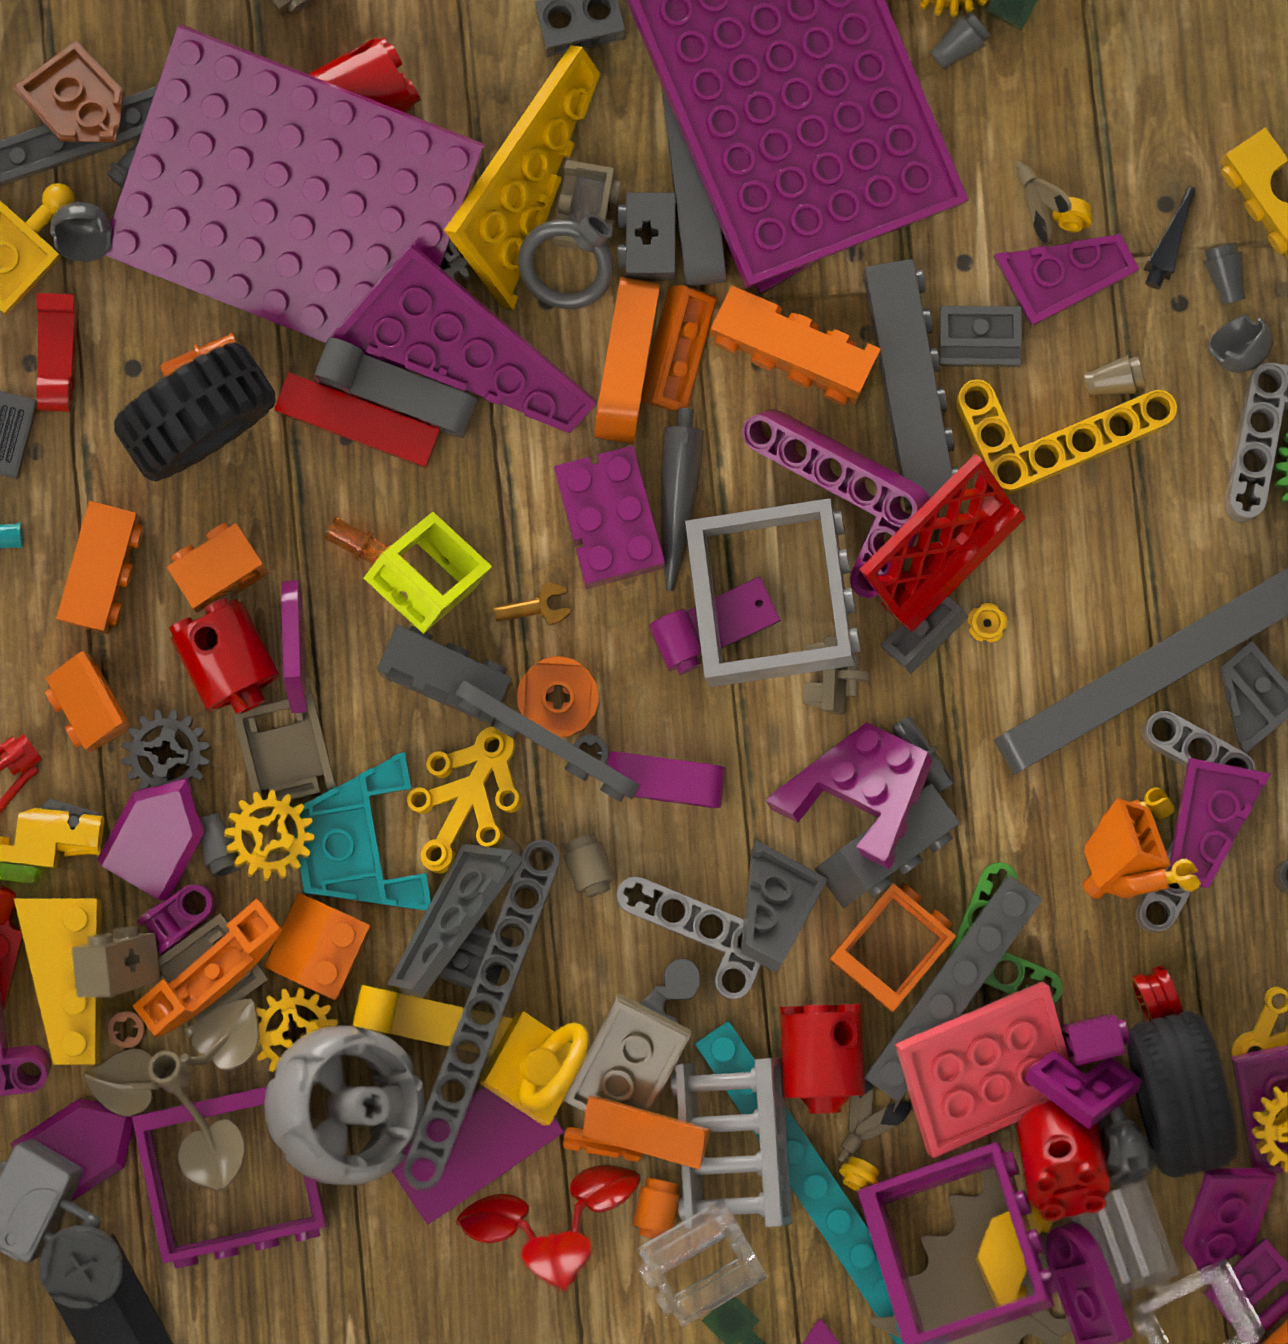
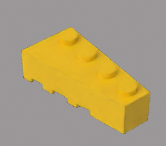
M14 899L53 1065H100L102 997H77L72 948L88 943V936L102 934L103 900Z

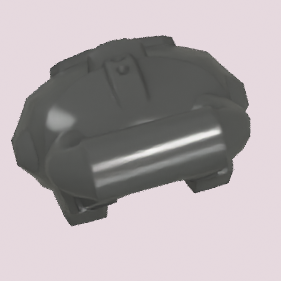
M1120 1105L1111 1112L1112 1119L1106 1115L1099 1121L1110 1185L1131 1183L1144 1179L1154 1169L1156 1161L1155 1150L1150 1148V1144L1147 1142L1148 1137L1141 1134V1130L1135 1122L1126 1118Z

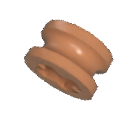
M129 1011L119 1012L109 1021L107 1027L108 1036L116 1046L122 1048L134 1047L144 1037V1022L136 1013ZM128 1018H131L136 1022L133 1028H138V1033L135 1038L128 1036L125 1041H121L116 1036L120 1032L115 1031V1025L118 1021L125 1023Z

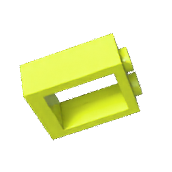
M431 512L386 549L363 579L424 634L472 593L492 566L439 516ZM415 544H418L458 581L444 595L401 557ZM402 591L406 592L408 597H405Z

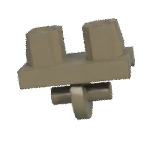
M825 637V642L808 644L805 646V651L838 646L837 637ZM854 655L856 666L823 670V683H805L803 687V703L822 708V711L832 714H845L846 696L858 697V682L870 681L871 673L859 671L860 656Z

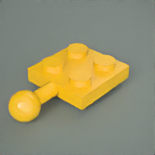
M54 183L49 185L42 195L43 204L26 222H23L0 201V311L6 316L61 258L60 254L37 233L52 219L59 207L75 201L73 191L65 184Z

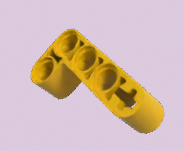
M361 985L352 1026L450 1047L464 1007ZM472 1010L471 1018L479 1025L489 1024L495 1017V1014ZM503 1016L489 1056H493L513 1018ZM470 1043L463 1044L458 1048L480 1053L477 1046Z

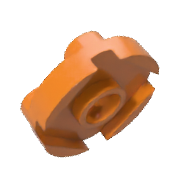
M553 656L537 662L525 673L518 686L517 703L520 713L562 739L572 737L578 732L585 730L594 718L598 708L599 693L594 678L583 665L568 657ZM556 686L563 687V693L570 695V701L564 702L561 709H554L553 702L546 701V695L553 693Z

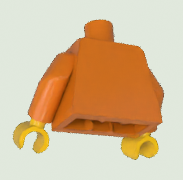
M1158 787L1151 788L1145 794V801L1139 802L1138 799L1129 802L1117 798L1110 809L1103 814L1100 824L1084 848L1091 874L1084 880L1082 886L1089 896L1094 899H1102L1106 893L1128 899L1149 892L1169 889L1168 884L1176 882L1184 891H1194L1201 885L1200 880L1195 875H1188L1198 872V869L1189 860L1181 859L1173 865L1172 871L1165 872V869L1170 865V861L1152 815L1153 813L1156 818L1163 819L1169 817L1175 810L1174 805L1163 789Z

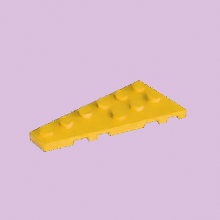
M570 45L444 229L445 233L502 308L514 310L518 296L513 293L520 277L518 255L521 244L534 228L545 223L562 180L557 174L563 157L570 158L575 143L570 141L577 120L584 119L601 74L583 47Z

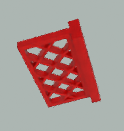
M974 454L859 570L883 601L881 605L886 612L910 632H913L1026 517L1018 507L1011 503L984 460ZM978 472L974 488L966 489L968 481ZM971 499L967 513L959 514L962 501ZM949 503L946 516L937 518L939 510ZM942 528L939 541L930 543L933 530ZM920 532L917 546L908 547L910 539ZM913 557L910 570L901 572L904 559ZM891 561L888 574L877 576L876 573L887 562Z

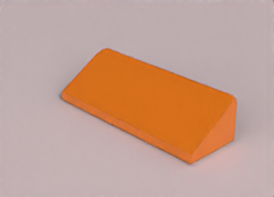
M685 285L670 286L668 288L646 369L641 398L642 403L678 412V408H688L716 297Z
M593 1095L589 1096L587 1100L582 1136L701 1170L711 1129Z

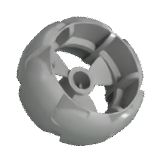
M355 1026L324 1027L300 1038L284 1052L277 1062L276 1078L269 1082L265 1094L266 1124L272 1140L286 1154L284 1159L301 1174L315 1181L327 1184H365L386 1175L407 1157L404 1151L414 1142L425 1113L423 1084L417 1076L413 1075V1061L401 1046L383 1033ZM340 1055H353L362 1058L371 1068L369 1075L372 1081H377L379 1088L343 1086ZM319 1082L331 1092L327 1103L328 1112L331 1117L315 1129H312L308 1108L309 1095L312 1084ZM347 1124L377 1125L372 1127L370 1131L372 1137L359 1153L344 1155L347 1141Z

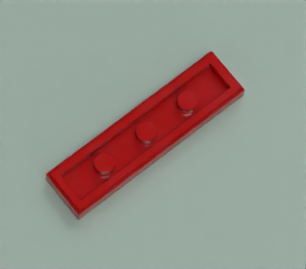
M289 372L274 408V411L423 468H426L440 433L439 428Z

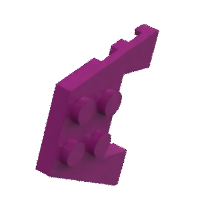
M866 722L771 794L766 802L771 810L798 823L820 794L825 791L877 817V821L856 847L863 857L890 870L896 859L894 850L898 839L904 838L908 827L905 821L911 805L917 804L933 760L927 751Z

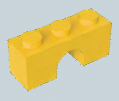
M1265 127L1224 156L1220 162L1223 166L1221 174L1232 189L1238 187L1247 200L1244 202V206L1252 219L1256 222L1261 220L1270 233L1267 235V238L1273 249L1279 255L1285 254L1288 258V203L1279 200L1273 194L1270 185L1272 175L1285 166L1288 158Z

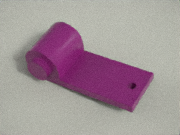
M760 576L715 597L722 649L781 621ZM696 607L687 611L685 609L674 611L655 620L648 626L668 671L677 669L679 675H682L701 666L700 659H702Z

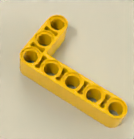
M979 379L968 381L959 391L955 403L957 412L976 455L984 460L1006 495L1014 494L1159 432L1171 423L1177 412L1176 400L1170 393L1163 390H1154L1019 448L998 398L989 383ZM971 391L980 392L985 397L986 406L979 410L971 409L965 403V394ZM1153 401L1161 403L1166 409V418L1163 420L1152 419L1147 413V404ZM1119 417L1126 420L1129 425V434L1117 436L1112 433L1109 426L1110 419ZM986 428L998 430L1002 436V444L996 447L984 444L981 438V431ZM1077 433L1088 435L1092 440V450L1080 452L1075 449L1072 443V436ZM1039 449H1048L1055 456V465L1051 468L1039 466L1035 461V452ZM1001 465L1013 466L1018 472V481L1013 484L1002 482L997 474L998 468Z

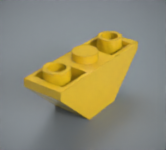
M1030 1202L1032 1214L1026 1215L1030 1229H1037L1039 1235L1041 1231L1048 1233L1053 1221L1044 1220L1040 1215V1211L1035 1209ZM1007 1211L989 1221L975 1258L996 1307L1025 1298L1028 1290L1027 1287L1021 1285L1027 1267L1010 1213Z

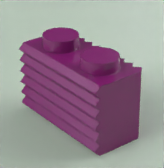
M1113 1014L1095 1016L1094 1018L1078 1020V1022H1070V1024H1062L1061 1026L1069 1060L1073 1065H1081L1126 1054L1124 1045L1130 1044L1125 1020H1118Z

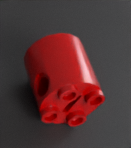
M375 37L308 73V75L405 113L414 109V104L421 101L411 80H407L402 72H398L397 68L403 65L393 45L388 44L385 37L381 39Z
M223 598L204 608L207 615L195 620L188 617L170 626L169 629L172 633L170 639L207 712L216 711L231 705L236 715H241L266 701L261 689L275 681L280 674L244 603L238 602L237 598L230 601L227 598ZM217 632L218 642L215 645L214 635Z
M861 1004L780 1007L783 1098H800L808 1107V1114L841 1113V1106L850 1096L865 1095Z
M1052 1100L1036 1105L1023 1114L1017 1124L1016 1137L1027 1196L1032 1206L1040 1211L1041 1217L1046 1221L1052 1222L1058 1221L1063 1217L1078 1216L1086 1212L1097 1213L1103 1210L1106 1206V1196L1110 1190V1178L1098 1122L1088 1129Z

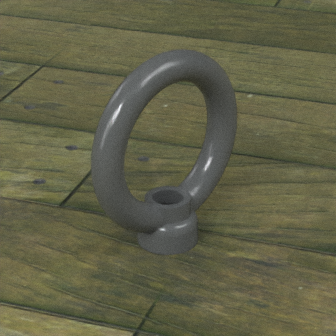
M587 214L581 222L559 219L545 222L534 228L523 240L518 255L519 272L528 290L542 302L561 309L583 308L600 299L608 290L614 272L612 254L606 244L612 236L609 225L597 215ZM555 236L573 237L583 250L593 252L598 265L597 275L593 283L588 288L576 293H563L547 286L538 276L534 266L535 253L541 243Z

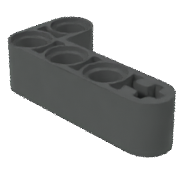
M328 337L313 375L316 382L439 428L441 432L459 438L465 437L479 401L468 393L364 355L363 351L357 346L333 337Z

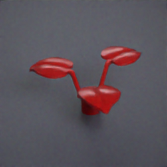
M611 1165L594 1166L580 1172L572 1180L569 1188L571 1196L579 1200L574 1207L571 1231L562 1232L557 1235L551 1233L549 1237H536L529 1223L522 1220L529 1213L528 1203L517 1196L509 1194L491 1195L475 1201L461 1212L457 1217L456 1224L462 1228L468 1237L482 1243L504 1241L513 1236L518 1228L522 1229L529 1238V1241L526 1242L521 1251L524 1265L541 1280L566 1292L570 1284L577 1279L578 1272L587 1263L592 1254L590 1240L579 1233L583 1209L587 1206L591 1211L601 1213L618 1207L639 1186L641 1181L640 1173Z

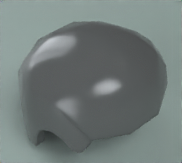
M75 201L59 207L52 217L50 234L53 236L54 249L60 255L75 261L89 262L101 259L109 252L112 225L105 211L101 210L98 206L87 202Z
M1246 315L1239 316L1226 323L1210 339L1208 351L1224 370L1234 373L1246 372L1257 368L1267 359L1274 340L1270 328L1261 318H1258V323H1255Z

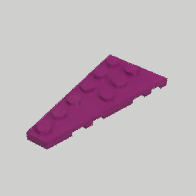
M412 244L408 246L331 334V337L365 349L367 353L377 357H385L405 365L407 369L462 391H470L485 397L487 401L497 405H505L524 413L527 417L567 433H571L597 404L593 396Z

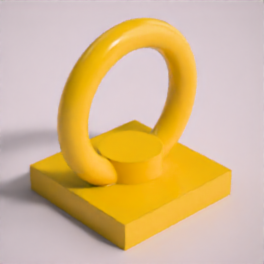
M518 1011L514 1015L512 1022L478 1083L541 1125H550L587 1056L588 1032L579 1023L566 1024L554 1032L526 1012Z

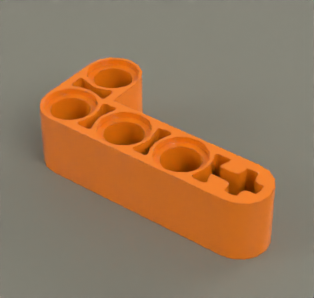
M620 277L597 407L594 438L629 444L635 443L660 283Z

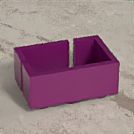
M633 445L598 454V463L591 464L590 457L554 466L574 547L582 545V542L584 547L576 548V554L586 589L661 570L665 567V561Z

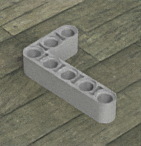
M1159 711L1147 718L1143 723L1141 734L1144 743L1185 768L1187 767L1188 759L1191 758L1188 753L1189 743L1192 740H1199L1206 745L1208 751L1204 761L1225 765L1228 760L1233 759L1238 761L1244 769L1255 770L1252 758L1245 752L1174 713ZM1156 720L1166 721L1170 725L1172 735L1168 741L1162 742L1154 737L1152 726ZM1173 840L1166 851L1169 861ZM1168 885L1169 889L1143 894L1135 910V919L1138 925L1148 932H1160L1170 928L1177 919L1191 891H1184L1182 888L1174 889ZM1152 902L1160 903L1165 909L1166 917L1160 925L1152 924L1146 917L1147 906Z

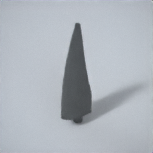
M678 408L677 426H668L664 429L661 466V534L663 558L665 561L666 590L674 591L687 544L685 521L692 520L701 468L704 431L693 428L694 409Z

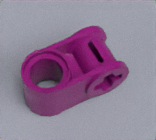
M188 885L168 900L159 903L137 920V923L140 927L145 926L149 933H155L156 943L159 945L157 951L162 955L213 916L217 909V897L209 887ZM196 891L201 892L206 899L205 910L198 915L192 914L187 907L188 897Z

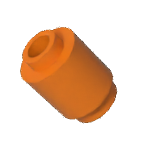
M651 1177L646 1178L645 1187L640 1186L632 1225L640 1227L638 1235L663 1240L664 1233H673L681 1196L677 1194L678 1183Z

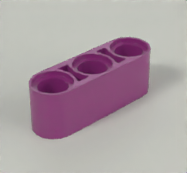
M609 752L607 766L641 785L634 798L721 808L726 767L632 753Z

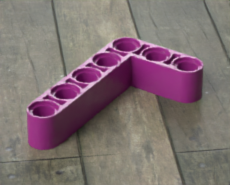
M770 409L748 418L743 425L742 434L745 443L751 449L876 516L851 571L850 584L854 592L861 597L873 598L877 596V593L859 569L885 544V532L893 536L930 499L926 490L782 411ZM762 421H765L771 427V439H768L762 433ZM797 440H800L806 446V458L798 454L796 450ZM831 459H835L840 463L842 468L841 476L835 475L831 470ZM867 477L871 478L877 485L876 496L869 493L866 489L865 481ZM902 496L910 500L913 510L911 515L904 512L901 508L900 500ZM918 533L910 539L908 547L913 546ZM891 561L887 562L877 572L879 576L888 574Z

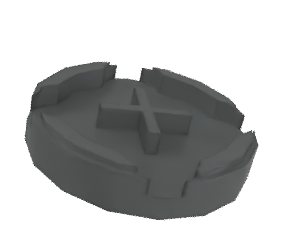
M72 1226L58 1231L46 1242L39 1260V1278L42 1285L49 1292V1296L55 1302L71 1309H89L97 1306L99 1302L104 1301L106 1298L108 1299L115 1293L122 1279L123 1257L117 1243L106 1232L92 1226Z

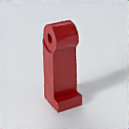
M36 293V309L38 311L37 406L39 411H71L75 387L79 301L74 294Z

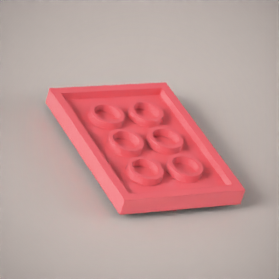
M1044 982L1037 983L895 1044L926 1152L932 1158L1020 1121L1023 1114L1034 1106L1050 1101L1048 1097L1025 1081L1029 1068L1053 1050L1070 1062L1050 988Z

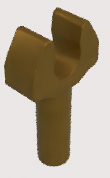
M546 583L541 585V592L535 599L494 606L496 622L539 615L547 620L548 625L559 624L571 614L570 608L552 610L548 607L547 602L553 596L566 594L567 589L555 583Z

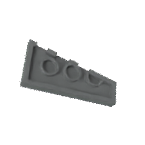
M462 843L454 862L449 867L387 985L397 993L423 998L518 868L523 858L512 850Z

